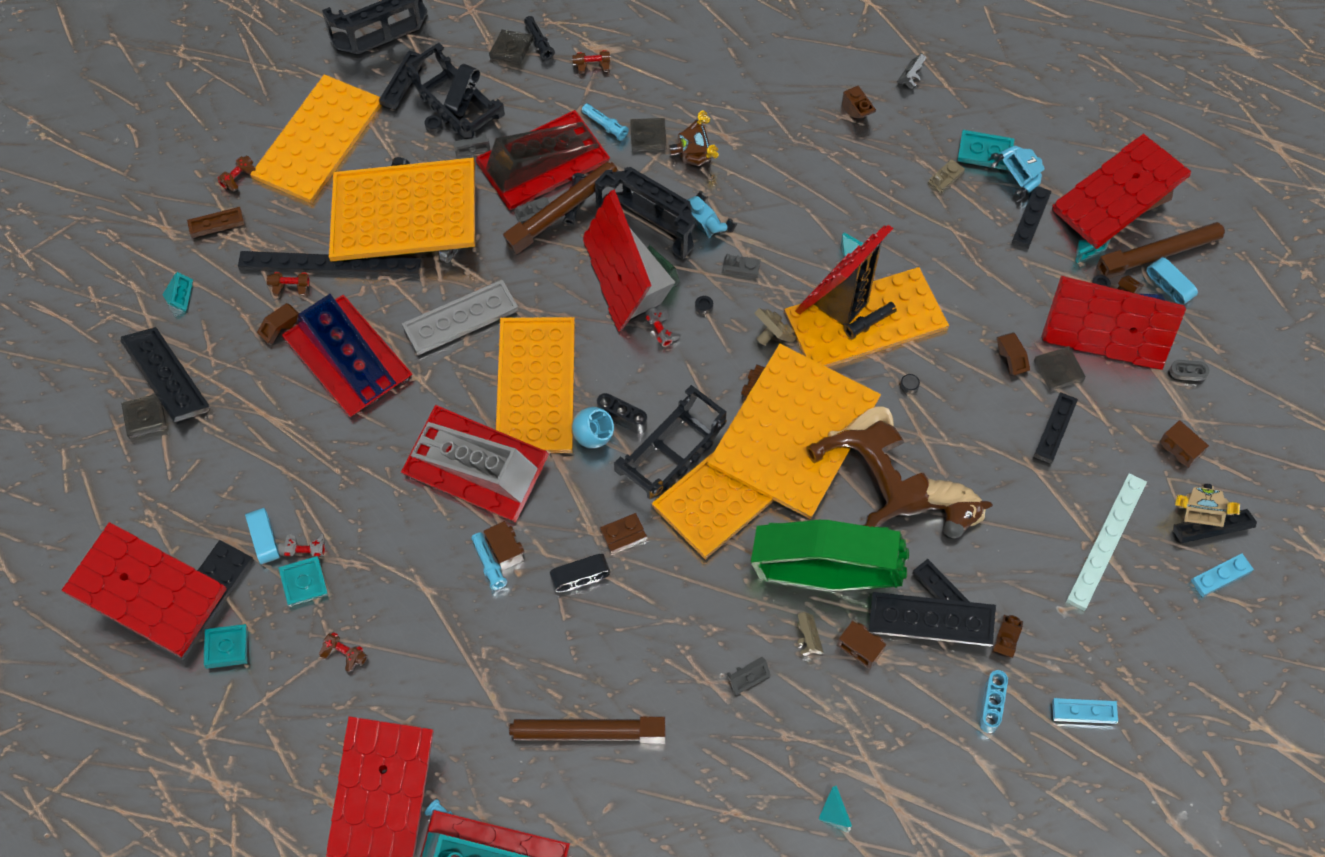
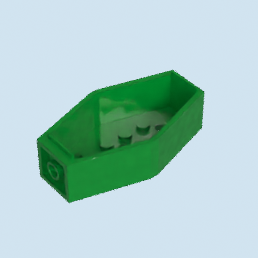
M821 519L789 523H769V525H759L756 527L751 564L758 577L767 582L769 580L830 591L897 588L902 586L903 579L907 578L905 560H909V548H906V539H903L901 532L889 530V527H869Z

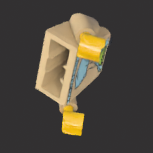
M1211 484L1194 487L1192 493H1188L1185 496L1177 495L1175 506L1186 509L1185 522L1224 527L1226 515L1239 514L1240 503L1229 502L1224 498L1223 492L1215 490Z

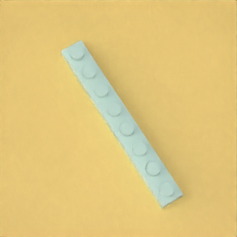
M1130 473L1128 474L1069 594L1067 603L1082 611L1086 610L1147 481Z

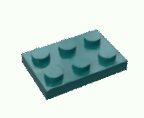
M962 130L957 161L992 167L993 162L996 160L992 159L989 161L993 153L1001 154L1002 151L1014 146L1015 139ZM1003 159L1000 160L998 166L992 167L1009 170Z

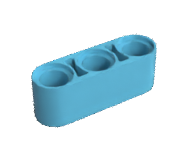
M1162 257L1147 267L1148 276L1177 304L1184 305L1198 295L1195 285L1166 258Z
M265 507L246 513V520L260 565L279 559V551Z
M1001 670L993 671L985 685L979 726L986 733L995 732L1002 721L1008 677ZM992 680H999L1001 685H995ZM989 699L997 700L998 705H993ZM986 718L993 719L995 724H989L986 721Z

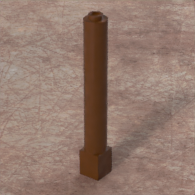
M606 161L523 224L519 221L503 233V237L509 247L517 255L534 242V237L595 193V181L605 170L612 169L613 172H617L618 169L615 164Z
M1215 222L1125 252L1118 250L1102 255L1097 267L1103 276L1111 279L1125 274L1128 269L1220 240L1224 237L1225 229L1223 225Z
M640 717V719H514V723H510L509 736H513V740L640 741V743H665V717Z

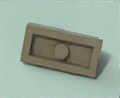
M951 159L930 178L928 184L942 193L964 174L965 169Z
M807 612L797 614L799 618L798 627L805 636L797 642L800 645L807 644L806 648L800 651V653L805 656L812 653L823 654L813 615Z

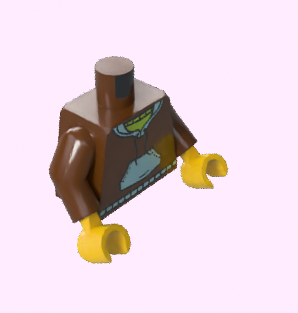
M704 110L698 113L699 120L696 119L689 127L678 134V144L669 145L670 155L680 154L683 163L701 166L704 163H710L711 157L714 159L718 158V148L715 145L709 144L705 126H702V123L707 124L710 122V118Z

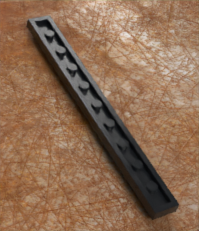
M241 251L238 262L239 270L420 278L422 265L421 258L370 257L330 261L329 254Z

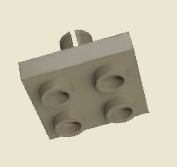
M759 308L754 313L767 326L757 337V340L762 345L766 346L774 335L778 339L791 343L796 340L797 337L793 334V328L788 324L784 325L781 321L782 317L775 311L772 313L769 309Z

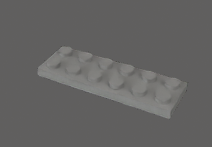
M500 280L402 323V327L417 355H420L493 323L500 318L519 311L504 281Z

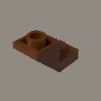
M286 303L264 318L257 333L267 343L273 344L282 328H293L300 313L289 303Z
M1012 332L996 337L1000 355L1007 357L1010 375L1030 371L1027 352L1017 335Z
M1003 615L993 651L1013 658L1017 641L1022 631L1023 621L1014 615Z

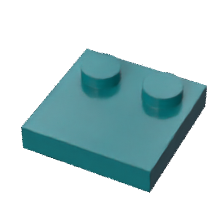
M318 556L278 567L289 607L328 596Z
M246 624L205 629V669L247 664L248 627Z

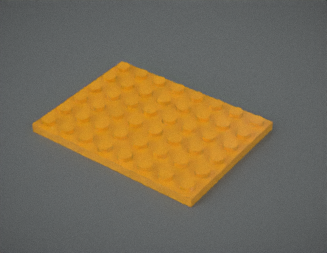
M474 157L333 172L329 244L330 261L475 247Z
M779 344L710 457L707 466L811 519L851 447L832 449L825 453L821 461L814 463L807 453V446L811 443L819 442L824 437H828L830 431H841L846 428L855 418L874 408L881 394Z

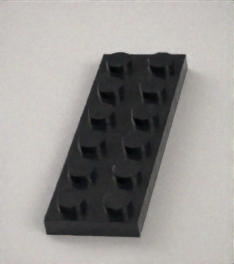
M156 327L121 336L120 342L174 422L209 412V404Z
M221 540L218 541L197 571L218 581L227 589L181 658L182 660L187 656L254 561L253 557Z
M873 592L869 632L873 634L993 647L996 605Z

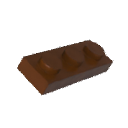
M240 207L187 220L191 238L245 225Z

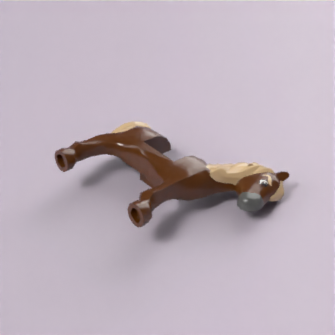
M885 407L871 408L855 418L843 430L830 431L828 437H824L819 442L811 443L807 446V453L814 463L821 461L826 452L838 447H851L863 455L874 472L887 501L885 507L867 515L866 523L863 526L879 527L882 523L897 515L910 516L930 509H945L944 533L948 537L958 538L968 527L982 522L985 518L986 509L993 506L991 502L982 501L972 489L965 487L963 484L928 479L925 473L916 474L902 481L900 473L893 468L891 459L885 452L903 444L904 440L894 427L893 416L890 410Z

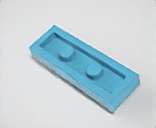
M1242 553L1194 577L1191 582L1203 598L1252 573L1254 569Z
M1060 698L1052 700L1053 721L1117 724L1118 722L1117 701Z

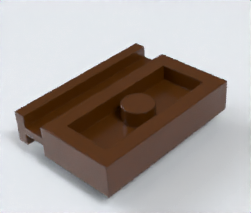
M636 513L600 527V532L611 554L647 540V535Z

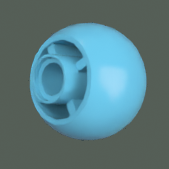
M588 407L581 410L575 416L572 423V432L580 445L595 449L604 446L610 441L614 433V424L611 416L604 409Z

